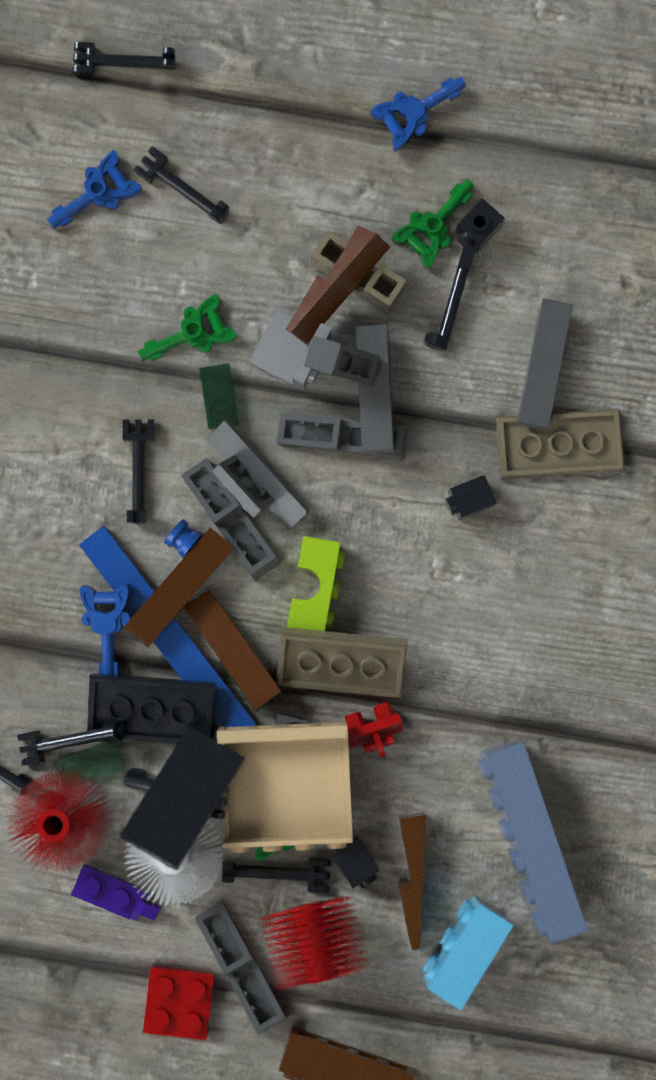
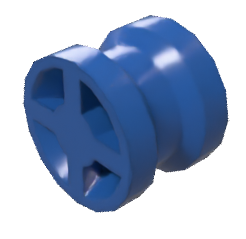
M183 519L169 533L164 543L169 547H175L178 550V554L184 558L202 538L203 534L199 531H193L189 528V523Z

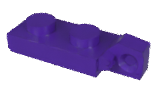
M87 864L82 866L71 893L76 898L138 921L140 915L155 921L161 909V906L146 900L149 893L147 892L143 896L145 891L141 889L142 887L135 886L133 883H129Z

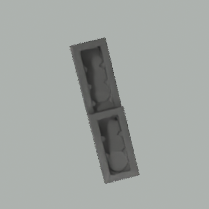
M542 299L538 309L530 360L525 375L517 420L519 425L548 430L573 304Z
M387 324L356 327L357 349L380 356L372 385L359 383L363 454L394 452L390 334Z
M281 413L277 444L405 460L408 429L404 425H394V452L363 454L361 422L343 421L341 418Z
M205 458L182 474L181 477L226 541L234 547L233 551L254 581L278 566L280 562L232 493L221 485L219 479L212 472L214 468Z
M224 902L196 917L195 920L224 975L228 977L257 1034H262L289 1018Z

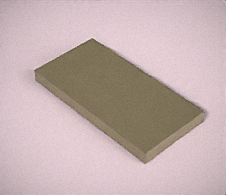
M620 409L551 413L548 430L517 424L518 415L496 417L500 479L623 472L625 470Z
M281 627L276 684L281 687L401 698L408 639Z

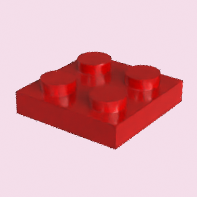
M151 966L143 1033L207 1040L215 973Z

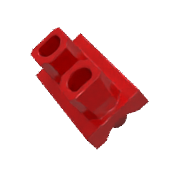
M389 702L373 707L377 721L368 724L364 723L361 712L345 716V721L348 722V743L350 749L363 746L365 754L377 750L380 759L386 757L384 747L395 744L392 735L403 732L399 713H394Z

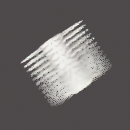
M216 831L196 841L178 871L137 848L136 850V847L133 845L130 847V853L134 854H127L123 858L136 859H130L124 864L139 863L130 866L126 870L147 865L133 871L128 876L150 868L133 880L158 867L148 875L150 876L158 870L151 879L157 874L158 876L143 896L159 878L149 898L153 896L159 886L153 903L159 898L163 889L159 906L164 901L165 895L167 899L165 901L166 906L171 901L170 895L172 894L173 896L176 891V899L182 896L177 901L178 907L182 901L184 902L187 899L189 901L193 896L195 898L200 893L201 887L206 892L207 890L204 888L206 883L214 884L221 872L219 871L217 874L221 865H218L216 871L217 864H220L219 858L212 857H222L224 853H212L221 851L222 847H209L220 845L223 841L202 846L218 839L219 835L199 843ZM212 875L214 876V878L210 882L204 881L205 879L209 880Z

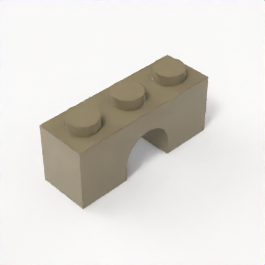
M328 230L311 255V266L329 276L348 242ZM380 264L379 267L374 266L352 292L388 315L404 292L407 280Z

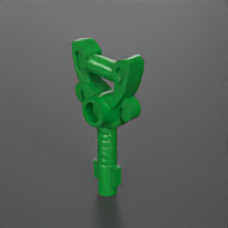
M467 179L461 185L457 183L449 193L452 196L436 214L425 212L422 215L420 212H413L410 215V224L396 231L391 238L392 242L395 245H408L421 256L423 268L430 269L437 256L438 248L445 249L450 244V237L447 235L448 227L444 222L460 203L464 205L472 196L470 192L474 188L473 183ZM418 232L426 235L431 245L428 247L414 233Z
M218 294L206 299L197 310L194 307H187L184 310L183 315L185 319L180 324L182 331L158 342L153 339L144 343L145 347L138 350L142 362L151 359L153 362L163 357L162 352L185 342L193 348L198 347L203 353H208L212 349V344H224L235 341L237 334L232 329L225 327L218 312L220 306ZM207 316L214 330L213 334H209L202 328L203 317Z

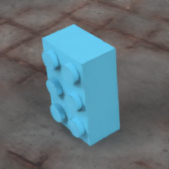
M474 895L470 901L465 899L456 914L459 917L457 923L453 928L449 926L445 930L439 941L442 944L436 956L431 954L422 968V971L425 972L423 978L427 989L459 1010L463 1009L514 926L504 914Z

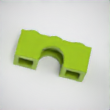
M303 536L298 569L315 574L319 579L320 588L318 593L311 599L301 600L292 598L287 623L288 628L331 631L334 613L328 612L330 599L337 600L340 582L334 581L336 569L342 570L345 551L339 550L340 542Z

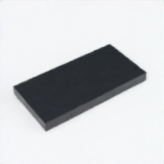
M91 673L89 675L87 731L103 728L105 724L120 721L121 728H118L119 734H123L124 740L178 744L189 726L214 740L217 682Z
M189 726L122 830L120 838L178 871L243 764L245 757L222 744H217V741Z

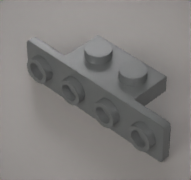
M229 420L223 421L211 434L208 441L225 459L212 470L221 485L232 493L240 502L241 507L249 512L253 518L269 508L288 530L294 528L309 512L308 507Z

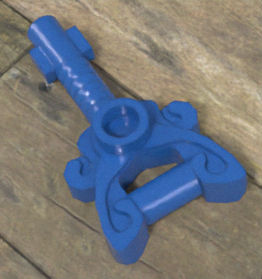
M461 77L455 80L449 78L441 83L439 90L421 101L415 96L407 98L405 93L399 92L394 96V102H385L374 106L370 111V115L375 120L384 121L393 135V151L397 152L407 144L413 134L416 136L425 134L426 111L447 98L452 101L460 96V91L466 88V84ZM394 113H399L404 117L407 124L406 128H402Z
M115 150L106 155L100 162L98 169L89 167L85 170L87 180L84 182L86 193L65 207L59 205L51 211L53 215L47 218V221L53 229L59 225L63 228L71 223V217L93 202L98 207L106 205L109 210H115L119 206L118 200H126L140 194L142 190L141 185L135 181H128L120 170L119 158ZM107 174L113 179L118 189L114 190L106 185L105 176Z
M131 584L122 585L115 591L97 592L93 587L83 585L80 589V596L87 613L83 614L81 618L82 623L85 626H91L93 632L102 635L103 661L99 662V674L118 675L119 661L115 662L114 633L121 631L123 625H126L132 618L131 613L126 611L131 596ZM97 604H116L115 610L106 613L99 610Z

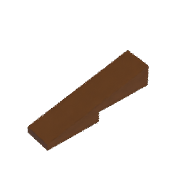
M357 226L327 279L319 276L315 278L286 330L299 341L307 344L315 335L320 323L325 324L389 250L390 246L377 233Z
M210 527L124 628L146 647H149L230 555L234 547Z
M210 590L184 608L255 710L282 692Z
M424 812L399 816L410 880L400 881L398 884L412 950L420 949L425 839Z

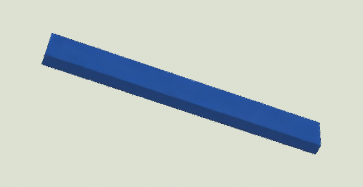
M102 526L80 543L79 546L114 591L122 585L131 584V596L127 609L134 616L155 591L105 526ZM174 618L153 643L182 680L217 682L215 723L219 728L254 726L256 724Z

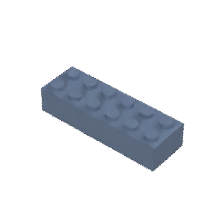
M513 740L480 751L482 759L477 760L483 778L490 780L492 789L488 790V795L493 808L501 813L503 820L498 821L502 836L504 840L507 839L508 843L511 842L513 850L508 852L514 870H517L523 877L524 881L519 882V886L524 900L528 901V904L533 907L534 912L529 913L535 932L538 931L539 936H544L551 944L587 932L588 929L524 742Z

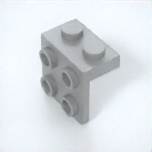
M278 310L273 314L251 357V363L253 366L304 391L308 382L313 384L319 373L318 370L304 366L312 339L307 344H304L290 334L286 328L293 316ZM320 323L314 336L334 341L331 339L332 328Z

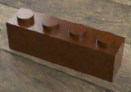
M294 1026L291 1027L279 1063V1071L283 1072V1076L289 1080H413L415 1076L413 1067Z

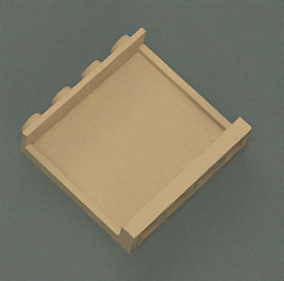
M348 722L220 727L217 730V744H222L245 757L243 764L229 785V794L223 795L224 798L228 799L227 806H222L223 811L226 812L225 819H223L224 840L222 848H230L232 853H244L250 851V847H263V851L272 852L280 851L282 846L295 845L296 850L314 849V844H327V848L340 849L347 847L346 843H353Z

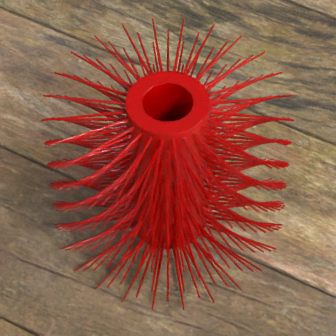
M68 770L66 783L69 784L70 781L69 788L65 784L64 772L62 774L61 787L57 773H55V777L51 781L54 772L52 776H48L46 781L41 779L36 783L34 782L33 784L35 785L31 786L28 792H25L28 797H19L22 799L19 803L23 805L17 804L21 806L17 809L20 811H15L18 812L15 814L25 816L13 815L15 817H11L20 819L15 820L16 822L13 824L22 826L11 825V827L18 828H7L17 829L19 832H22L13 837V839H10V841L26 836L16 844L39 833L38 836L40 837L21 855L36 844L23 861L35 853L31 861L38 860L40 857L43 861L45 859V870L46 865L49 867V862H52V873L54 858L56 869H58L59 854V872L60 862L63 865V870L65 863L66 868L69 863V869L72 862H74L73 865L75 862L79 865V860L82 861V859L90 857L88 853L92 852L93 846L97 843L95 838L97 836L103 837L99 834L105 835L100 830H104L101 828H105L104 826H107L106 824L108 823L103 821L112 820L93 817L107 818L99 815H110L105 814L100 809L108 801L92 806L106 796L80 808L81 806L79 805L97 789H93L85 796L96 781L85 787L88 782H83L80 779L78 783L75 776L70 777L69 775L68 780ZM41 785L43 788L44 785L46 786L48 793L46 790L45 793L42 791ZM57 817H59L62 820L63 824L59 822Z
M342 897L340 899L333 898V900L330 899L324 902L305 903L292 907L290 910H283V912L279 911L278 913H272L273 915H268L269 920L277 918L275 922L270 921L271 923H266L268 927L270 925L273 926V930L268 929L271 934L277 933V931L280 933L275 934L276 937L271 935L272 939L278 942L270 943V945L281 953L279 954L280 957L274 956L278 960L272 958L282 966L280 970L284 973L276 971L283 974L280 976L288 979L286 983L289 985L281 984L289 988L304 984L316 985L317 983L328 982L339 976H346L341 974L355 973L352 971L361 972L357 970L362 969L355 966L360 964L356 961L362 962L357 958L363 961L367 960L355 957L360 955L351 950H358L352 945L356 948L360 947L353 943L358 941L349 936L354 937L355 935L346 929L351 930L350 927H356L347 922V920L353 922L349 917L347 919L344 918V915H349L348 911L344 910V913L341 910L346 909V907L350 908L348 903L346 905L342 904V901H347V897H344V899Z

